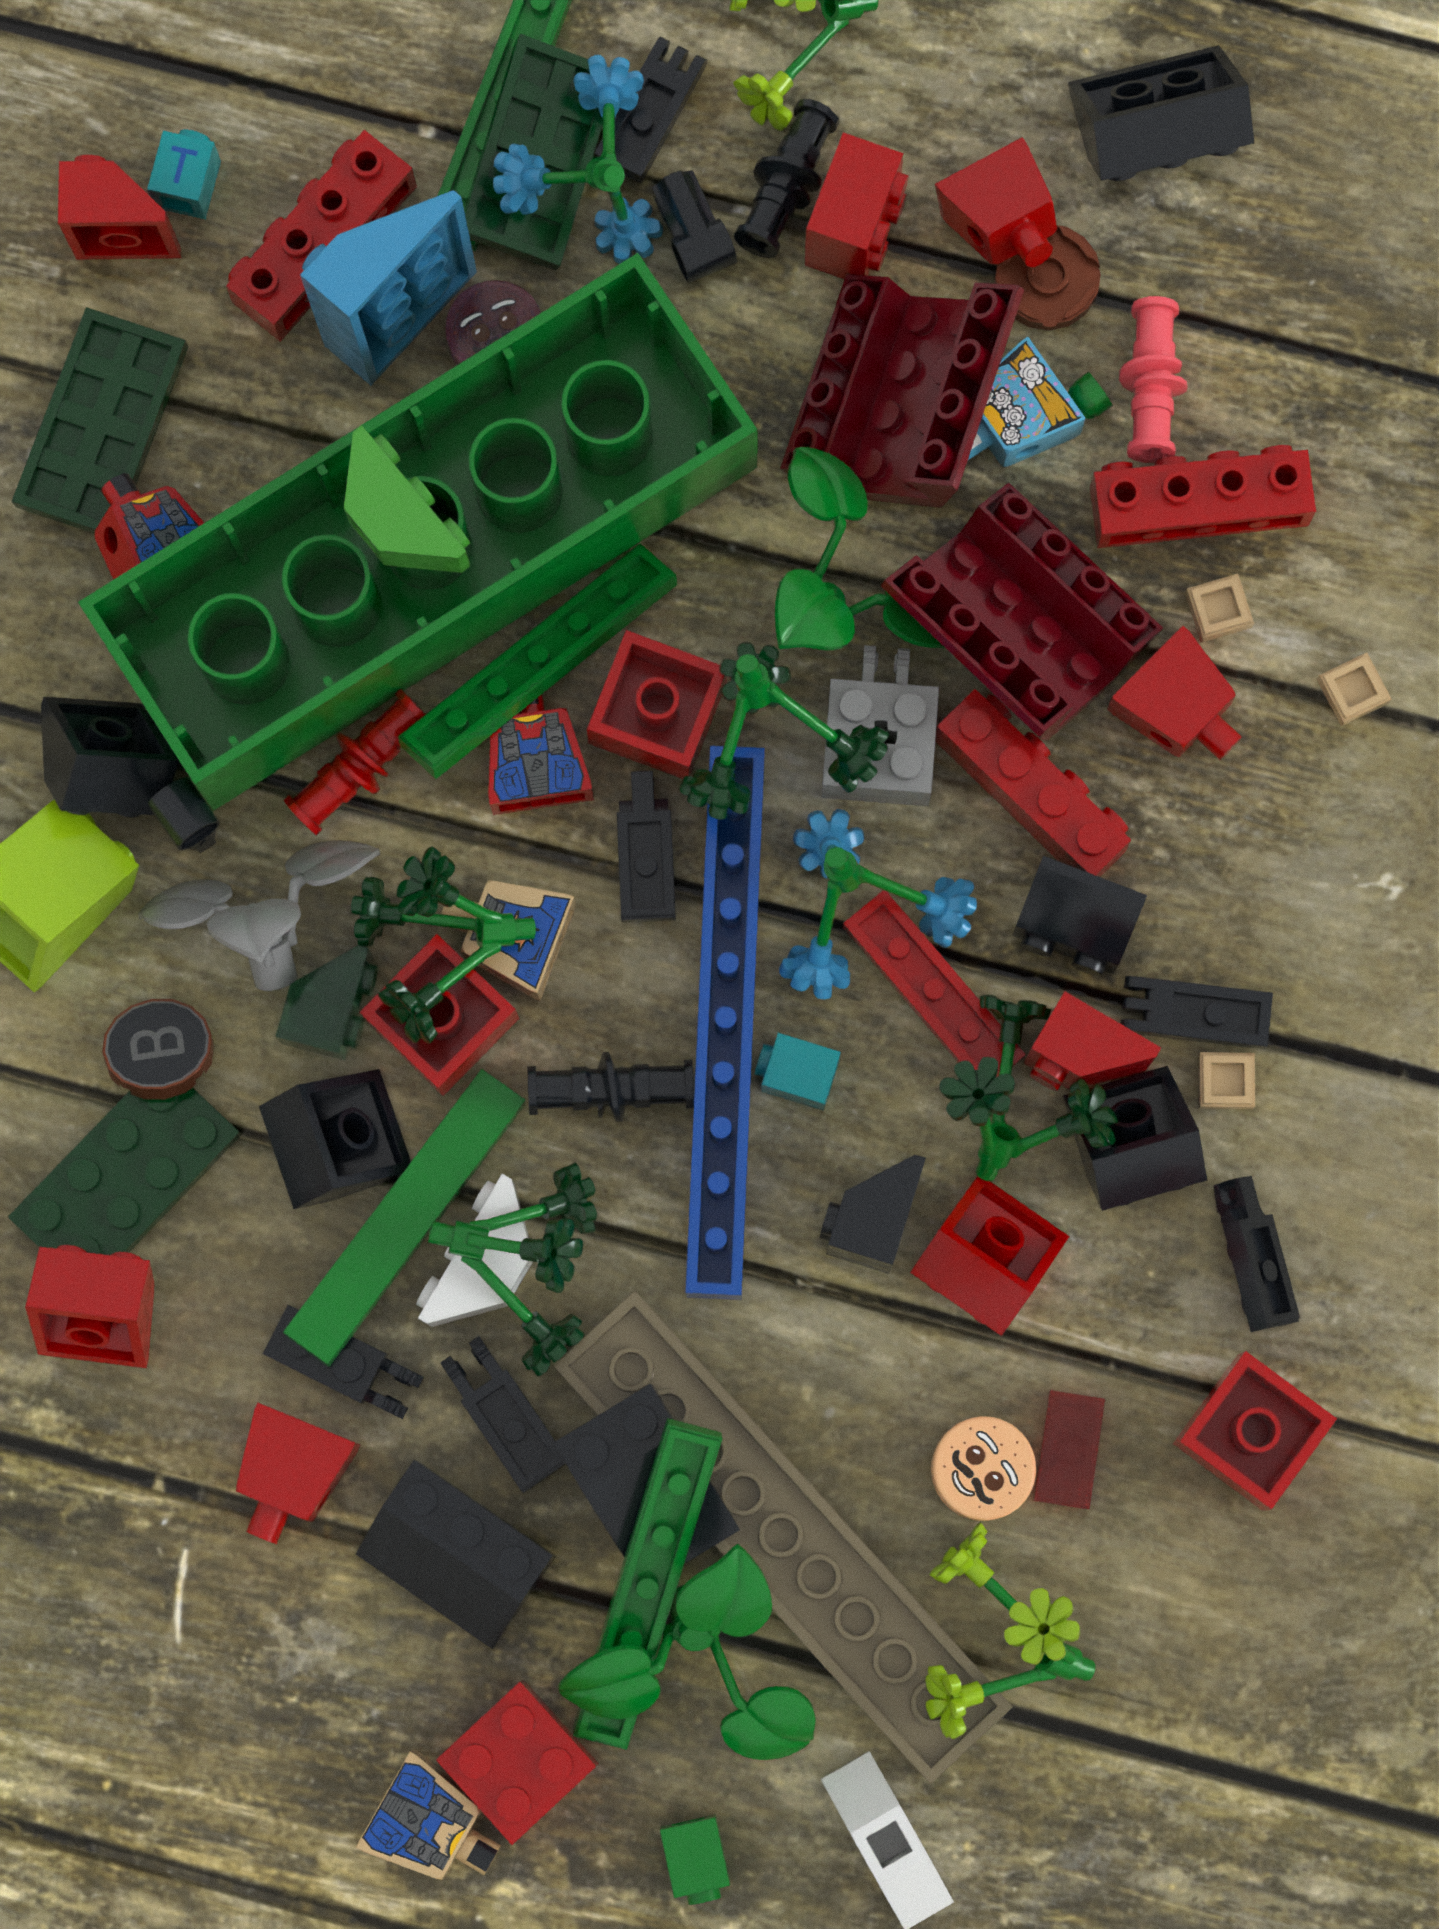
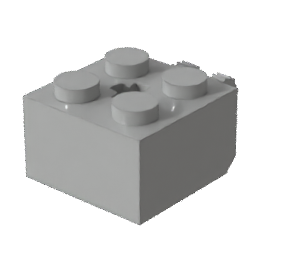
M864 645L862 680H830L827 725L833 730L841 729L849 736L852 730L859 725H863L870 730L876 726L889 733L887 739L892 741L893 744L887 743V752L881 760L872 761L871 764L877 768V774L865 783L859 779L857 788L853 792L848 793L839 785V782L836 783L828 774L830 765L838 757L825 743L821 798L929 806L932 793L939 687L908 684L910 649L898 648V652L894 657L893 672L896 674L895 683L874 682L879 654L876 652V646Z

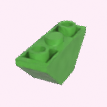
M361 425L353 431L344 501V511L349 524L383 565L459 573L465 571L470 567L467 551L465 550L470 545V542L466 535L450 517L442 522L433 512L430 506L435 503V499L418 477L414 476L407 480L395 465L401 459L386 438L379 434L373 439Z

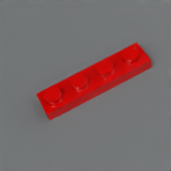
M881 891L843 923V928L958 1063L969 1061L974 1069L978 1070L979 1063L983 1057H993L998 1061V1077L1004 1042L999 1041L1000 1023L987 1008H980V1000L890 894L887 891ZM1015 1044L1012 1068L1026 1056L1018 1044Z

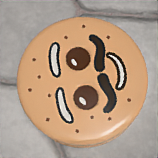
M989 1416L972 1417L953 1426L938 1442L931 1461L932 1482L942 1502L961 1517L975 1521L999 1519L1017 1510L1032 1491L1036 1478L1034 1452L1023 1433L1007 1421Z

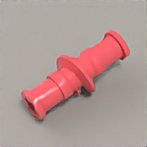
M1161 296L1144 297L1133 302L1131 314L1136 319V341L1133 344V359L1125 363L1119 370L1121 385L1134 393L1131 401L1133 440L1127 445V455L1132 460L1142 463H1154L1158 459L1175 455V444L1170 441L1171 417L1174 415V401L1172 397L1184 394L1188 388L1185 379L1175 376V374L1181 372L1182 361L1175 357L1176 345L1173 342L1174 319L1179 315V305L1173 299Z

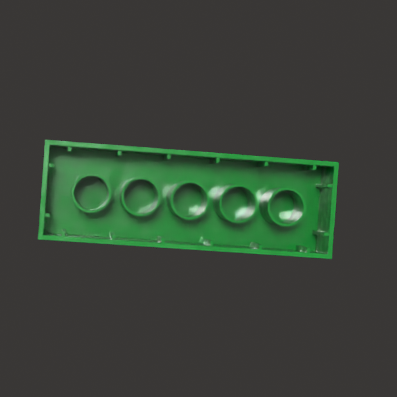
M636 253L362 424L373 439L381 434L391 444L401 459L395 466L407 480L416 476L425 485L435 499V503L430 508L438 518L444 522L450 517L466 535L470 542V545L465 548L470 567L462 573L383 565L349 524L344 511V501L353 431L78 602L189 777L213 811L396 696L395 693L398 690L402 689L404 691L757 468L758 429L639 253Z

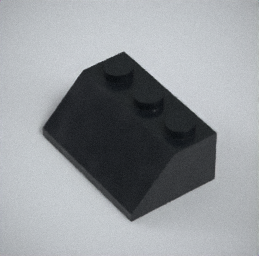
M1219 45L1068 82L1069 93L1086 154L1101 181L1106 179L1112 181L1127 180L1134 177L1139 171L1156 167L1176 168L1184 165L1188 159L1209 154L1225 156L1236 152L1241 146L1254 144L1248 84Z
M417 1460L411 1463L381 1507L356 1552L357 1556L491 1649H494L556 1557V1555Z

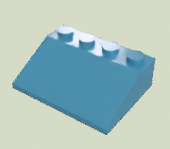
M454 190L340 233L327 246L324 244L317 246L303 263L302 269L304 271L300 274L324 346L370 386L477 272L462 198Z

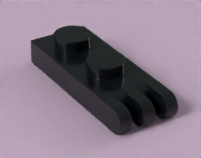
M661 36L657 39L640 70L644 83L642 89L636 92L639 96L636 107L632 110L619 108L615 117L616 161L622 165L625 176L641 184L707 64V59L696 55L687 72L682 70L689 50L681 46L675 49L669 62L664 61L663 59L668 52L670 41ZM603 138L594 153L595 158L600 157L602 154Z
M1125 976L1124 988L1131 991L1145 992V999L1123 998L1122 1010L1143 1013L1142 1021L1121 1019L1120 1024L1139 1035L1264 1050L1268 1047L1273 993Z

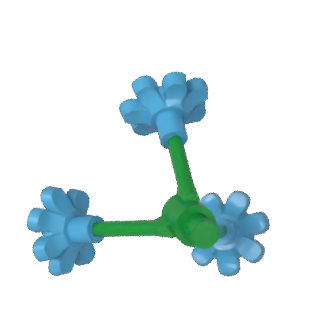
M594 55L588 59L590 74L584 72L577 73L573 82L575 90L580 92L578 95L580 105L586 110L598 107L603 118V151L601 156L593 158L587 164L585 170L551 172L548 168H544L545 165L541 156L529 155L527 147L524 145L511 144L509 146V153L500 152L495 157L494 166L503 175L495 176L493 187L497 194L506 193L500 202L501 210L504 213H514L519 209L522 215L533 213L538 209L537 196L543 195L544 190L549 189L552 184L588 183L594 189L608 192L613 211L600 210L597 212L594 223L598 229L603 231L596 237L595 245L601 253H607L614 248V261L620 264L632 257L633 250L639 253L642 258L650 256L654 251V247L648 237H661L663 226L659 220L648 218L653 208L647 200L641 198L633 206H630L629 202L622 196L620 186L625 179L622 165L616 161L615 154L616 114L619 108L632 110L636 107L639 99L636 92L642 89L644 83L643 75L637 70L628 72L630 62L625 58L617 57L612 61L611 66L607 67L603 56Z
M842 809L833 811L830 820L826 819L822 811H813L807 817L808 824L812 829L810 831L797 829L794 832V844L806 849V852L798 859L799 865L807 871L813 870L819 865L821 876L829 881L818 935L811 940L810 949L800 945L792 947L787 958L783 959L779 967V973L783 978L792 979L790 985L793 989L802 992L812 985L815 997L824 1000L832 997V985L845 989L850 984L848 960L842 955L831 954L833 943L829 939L838 898L842 893L852 892L861 883H868L915 903L918 910L927 913L919 922L920 931L929 937L933 936L934 942L943 948L951 945L953 934L958 938H963L968 934L971 924L963 917L964 915H972L977 908L976 898L969 896L974 890V884L970 880L959 878L954 882L951 878L941 877L935 883V893L929 890L919 892L858 865L860 856L852 849L863 843L864 832L860 827L847 828L850 815Z

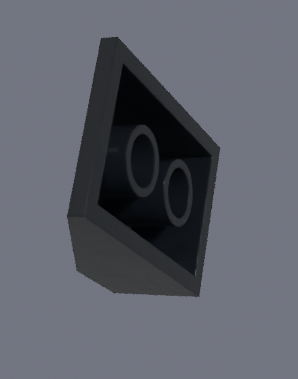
M652 1384L647 1385L553 1442L624 1558L667 1418L674 1420L655 1386ZM711 1480L708 1484L685 1563L740 1530Z

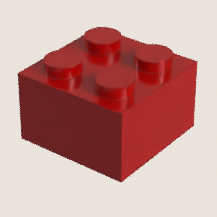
M844 132L842 133L806 227L805 266L845 279L846 274L868 276L870 270L880 271L889 242L886 240L891 223L897 225L907 194L904 192L909 175L902 173L904 153Z
M626 630L588 724V744L684 779L685 776H691L722 697L721 688L727 683V677L719 672L720 665Z
M436 934L389 983L399 980L409 992L416 993L427 983L435 984L463 962L464 959ZM474 969L442 993L443 1000L429 1010L433 1026L438 1033L430 1044H427L422 1038L417 1043L409 1040L404 1031L406 1022L403 1024L398 1023L390 1012L392 1007L385 1005L380 1000L378 994L359 1012L364 1020L442 1096L519 1020L516 1009Z
M1244 1351L1235 1357L1173 1444L1259 1509L1266 1511L1272 1510L1337 1418L1247 1351Z
M524 1680L515 1685L436 1759L511 1845L520 1839L599 1764Z

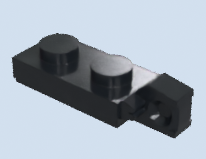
M653 771L631 772L632 800L619 801V812H617L621 921L626 923L676 920L671 810H668V799H654Z
M1252 1176L1235 1178L1214 1185L1217 1213L1221 1215V1223L1223 1224L1227 1241V1253L1234 1267L1241 1294V1305L1247 1316L1251 1333L1299 1322L1300 1315L1273 1214L1265 1215L1259 1205Z

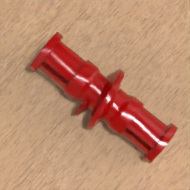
M402 689L395 693L398 699L374 722L371 720L361 730L360 735L355 740L342 733H338L335 737L342 752L339 755L337 754L332 762L326 763L317 771L318 775L294 798L288 795L283 800L294 815L315 835H318L323 830L320 825L344 802L347 804L357 794L361 786L372 794H377L380 787L374 773L376 772L384 777L389 775L383 768V765L386 762L392 761L401 752L398 736L426 715Z

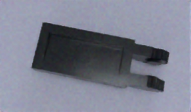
M287 1305L263 1352L264 1355L361 1404L367 1401L401 1419L404 1418L408 1408L403 1406L401 1401L389 1395L383 1396L371 1390V1387L380 1370L394 1376L396 1381L408 1387L415 1386L419 1388L424 1378L423 1376L387 1359L388 1354L354 1337H351L330 1367L326 1366L284 1335L283 1331L299 1311Z
M478 1336L469 1344L472 1347L471 1352L476 1360L486 1368L492 1377L487 1383L474 1391L466 1378V1372L458 1361L453 1360L449 1356L440 1363L462 1395L461 1403L522 1493H525L566 1465L553 1443L555 1439L507 1369L502 1370L483 1340Z

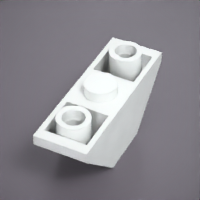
M501 1174L496 1184L489 1180L485 1183L472 1206V1209L479 1213L475 1221L493 1218L521 1209L516 1187L511 1178ZM525 1221L489 1231L488 1234L489 1237L520 1242L525 1238H529ZM449 1247L444 1257L451 1260L443 1276L440 1280L432 1276L416 1303L417 1306L423 1308L418 1319L431 1327L508 1306L475 1270L461 1261V1256L448 1253ZM485 1249L482 1258L483 1262L514 1294L533 1263L532 1261L522 1260L520 1254Z
M870 1751L821 1778L836 1809L904 1929L911 1928L954 1903Z

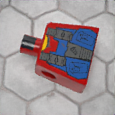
M123 473L110 479L101 489L111 507L108 508L95 529V540L114 580L204 524V522L175 488L164 486L141 494L129 474Z
M543 694L490 736L488 798L493 815L594 800L591 780L566 708L545 710Z

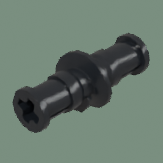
M812 99L799 100L793 109L794 122L787 136H784L777 149V156L762 157L755 165L753 173L760 188L753 199V207L745 224L739 225L734 233V239L738 245L753 255L763 258L775 257L780 249L778 239L786 222L792 218L795 209H805L811 202L806 191L815 192L821 187L822 180L814 171V168L821 157L820 150L828 134L834 133L839 125L838 116L821 102Z
M603 1052L597 1069L581 1066L572 1067V1070L536 1071V1066H527L529 1115H538V1109L573 1108L574 1111L598 1107V1118H603L606 1106H610L615 1121L623 1122L625 1106L629 1105L636 1108H646L653 1104L685 1103L686 1109L694 1108L692 1059H685L684 1065L649 1066V1064H634L631 1067L615 1068L610 1053Z

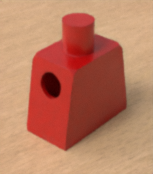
M1023 137L935 184L940 214L943 220L990 264H1000L1018 254L1026 266L1036 267L1044 263L1052 254L1053 247L1047 238L1052 236L1057 230L1054 204Z
M1184 626L1112 696L1107 708L1114 716L1176 757H1180L1196 740H1199L1215 757L1221 760L1242 738L1221 717L1236 696L1233 688L1190 631Z
M257 1402L236 1485V1492L258 1501L246 1532L277 1544L289 1514L313 1522L356 1456L360 1444Z

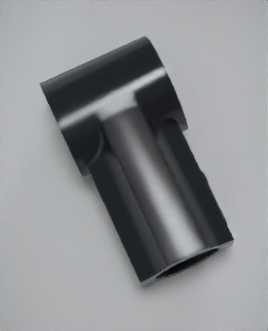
M679 170L669 174L652 187V195L672 236L670 242L673 253L688 283L738 262L727 229L721 219L715 220L693 170Z
M184 777L170 783L157 792L149 801V808L179 850L193 849L202 853L216 843L215 833L220 825V821L190 778Z

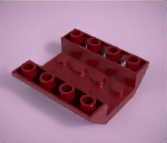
M846 274L780 469L788 473V467L796 447H810L827 452L850 467L860 479L865 489L867 500L942 508L958 491L1024 289L1020 285L975 282L969 300L910 296L889 277Z
M1009 482L977 507L960 533L924 561L917 555L885 579L881 585L894 600L1039 738L1048 741L1101 695L1163 630V627Z

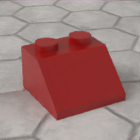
M80 155L75 157L74 161H59L58 224L76 260L181 258V246L166 211L114 161H106L105 158L97 155Z
M1064 991L1031 1047L1024 1064L1032 1068L1029 1076L1041 1085L1053 1091H1058L1060 1086L1070 1090V1085L1079 1079L1085 1080L1088 1086L1143 1073L1157 1057L1161 1047Z
M977 1176L910 1273L926 1283L933 1291L940 1293L972 1315L976 1321L986 1325L1002 1336L1070 1236L991 1181L983 1180Z
M60 1245L56 1249L39 1247L25 1305L38 1355L147 1368L155 1287L150 1260H143L139 1256L128 1252H115L111 1255L87 1253L84 1249L73 1245Z

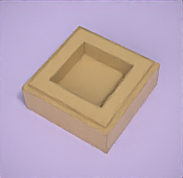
M1238 574L1186 589V599L1201 643L1253 627L1254 621Z
M1367 652L1320 674L1316 679L1341 726L1389 704L1392 700Z
M1200 1052L1198 1054V1109H1254L1255 1053Z

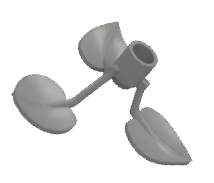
M343 840L319 842L299 850L285 863L287 874L294 876L289 882L288 900L274 898L256 904L251 903L248 906L229 907L224 903L233 896L229 885L216 880L200 879L180 883L161 892L141 909L138 916L140 920L144 919L146 923L164 929H182L199 924L210 918L207 922L209 934L224 946L248 957L257 989L263 991L282 989L294 983L298 977L291 947L298 944L295 930L296 923L301 917L298 905L301 887L306 883L312 886H323L339 881L380 855V850L371 845Z

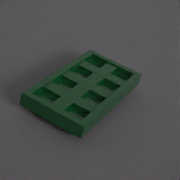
M523 34L517 37L464 209L470 240L555 271L561 266L585 183L552 184L549 189L544 190L543 195L537 196L538 209L535 212L522 215L518 209L517 212L506 214L500 207V202L506 193L497 194L493 187L495 176L503 175V173L495 168L494 160L500 152L509 153V146L511 144H520L527 147L529 155L541 156L544 161V168H548L551 172L585 170L587 164L593 159L603 125V118L598 107L586 110L580 105L578 98L580 92L575 90L573 82L577 73L584 72L590 74L588 59Z
M86 307L12 498L14 506L95 534V529L108 508L111 507L101 492L104 484L123 473L129 474L135 485L137 484L189 346L186 340Z
M193 1087L186 1093L168 1099H142L131 1095L129 1091L19 1204L8 1218L38 1247L56 1249L60 1245H73L84 1249L87 1253L111 1255L115 1252L129 1253L242 1134Z

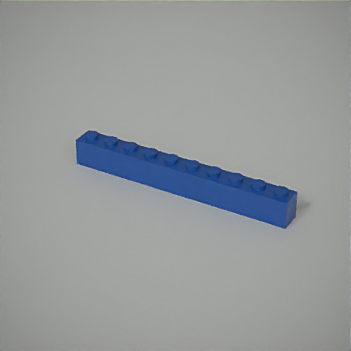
M710 746V772L715 758L721 756L724 746ZM736 747L733 761L736 763L734 770L735 781L747 786L751 792L748 811L744 814L733 812L728 807L726 819H715L709 815L710 805L707 804L686 1270L687 1298L742 1300L765 748Z

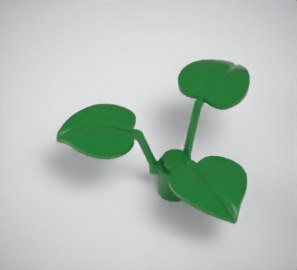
M796 447L788 467L787 476L790 491L798 505L808 514L822 521L833 520L834 530L814 573L806 569H794L789 571L779 583L775 600V627L778 648L841 649L854 637L855 623L853 616L873 606H884L883 620L886 627L904 641L921 647L945 648L886 591L885 594L877 593L848 607L842 590L833 583L822 581L846 529L845 519L859 521L866 515L868 507L867 495L860 479L840 459L822 450L810 447Z
M739 1544L732 1547L719 1561L697 1573L684 1585L676 1589L670 1608L671 1623L665 1624L662 1642L657 1657L653 1662L650 1663L648 1652L641 1646H615L591 1656L572 1669L558 1684V1690L562 1697L593 1715L607 1719L631 1718L646 1711L658 1699L661 1691L660 1683L654 1675L662 1672L674 1640L689 1651H701L710 1647L730 1698L735 1707L738 1708V1710L725 1716L720 1723L723 1740L729 1748L747 1758L773 1760L800 1751L814 1739L816 1717L813 1705L809 1699L796 1689L774 1686L757 1691L747 1702L740 1694L720 1645L719 1634L721 1631L734 1637L748 1636L756 1632L768 1621L772 1611V1598L767 1580L754 1559Z

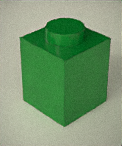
M716 1814L661 1826L660 1834L674 1898L686 1896L688 1905L705 1903L721 1898L720 1888L730 1886V1878Z

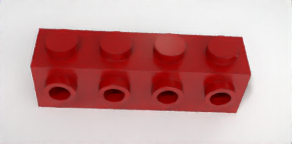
M363 130L354 141L348 139L337 149L332 158L330 169L320 180L314 178L304 186L297 198L298 205L285 219L283 217L277 218L266 230L262 240L264 243L251 258L249 256L241 258L229 273V283L226 285L232 303L280 342L311 308L300 274L304 271L302 266L307 256L320 244L327 246L340 233L395 213L417 188L413 168L366 130Z
M1290 445L1270 446L1262 449L1259 455L1239 456V452L1234 450L1219 451L1207 456V460L1186 462V458L1183 456H1170L1156 460L1154 466L1133 468V463L1114 462L1102 466L1101 471L1094 472L1089 487L1097 548L1309 526L1316 513L1308 449L1293 451Z
M974 689L937 725L935 742L1055 859L1061 863L1101 877L1126 852L1131 842V839L1125 834L1129 830L1126 823L1109 807H1105L1101 811L1086 796L1090 792L1089 788L1074 772L1066 769L1062 773L1048 759L1051 753L1036 735L1029 731L1023 735L1009 722L1012 718L1010 711L999 699L992 694L985 698Z

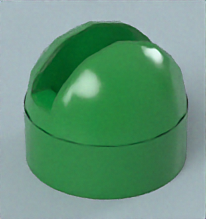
M1089 372L1078 378L1068 390V394L1085 419L1100 416L1113 406L1104 390Z

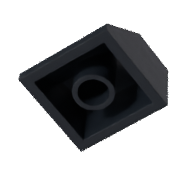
M43 697L41 721L44 782L60 810L76 815H86L90 812L117 813L130 818L140 815H154L148 803L157 792L173 782L179 760L143 703Z
M1043 856L1014 929L1013 936L1022 939L1021 947L1035 954L1051 957L1054 951L1073 958L1071 965L1085 973L1102 976L1103 972L1107 971L1114 974L1120 964L1147 895Z
M1168 1066L1100 1085L1106 1093V1099L1101 1106L1110 1107L1118 1121L1115 1124L1109 1125L1114 1132L1115 1143L1101 1148H1094L1090 1145L1084 1134H1075L1074 1136L1087 1179L1102 1211L1208 1181L1199 1129ZM1069 1094L1063 1095L1067 1113L1071 1112V1108L1068 1105Z
M380 1069L298 1084L259 1106L293 1209L334 1201L397 1179L411 1163Z
M913 1155L846 1190L841 1204L830 1201L819 1237L829 1241L826 1255L889 1274L896 1257L926 1158Z

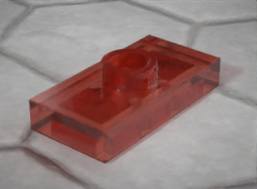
M1053 1390L1049 1391L1033 1501L1086 1510L1090 1509L1105 1399Z

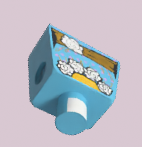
M1029 337L1023 339L1001 359L968 460L989 447L1000 465L1008 467L1074 439L1082 432L1085 422L1084 415Z

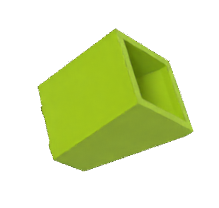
M54 799L0 843V962L34 993L48 981L132 891L139 864L135 862L133 854L124 844L119 841H112L96 826L90 814L76 815L67 811H61Z

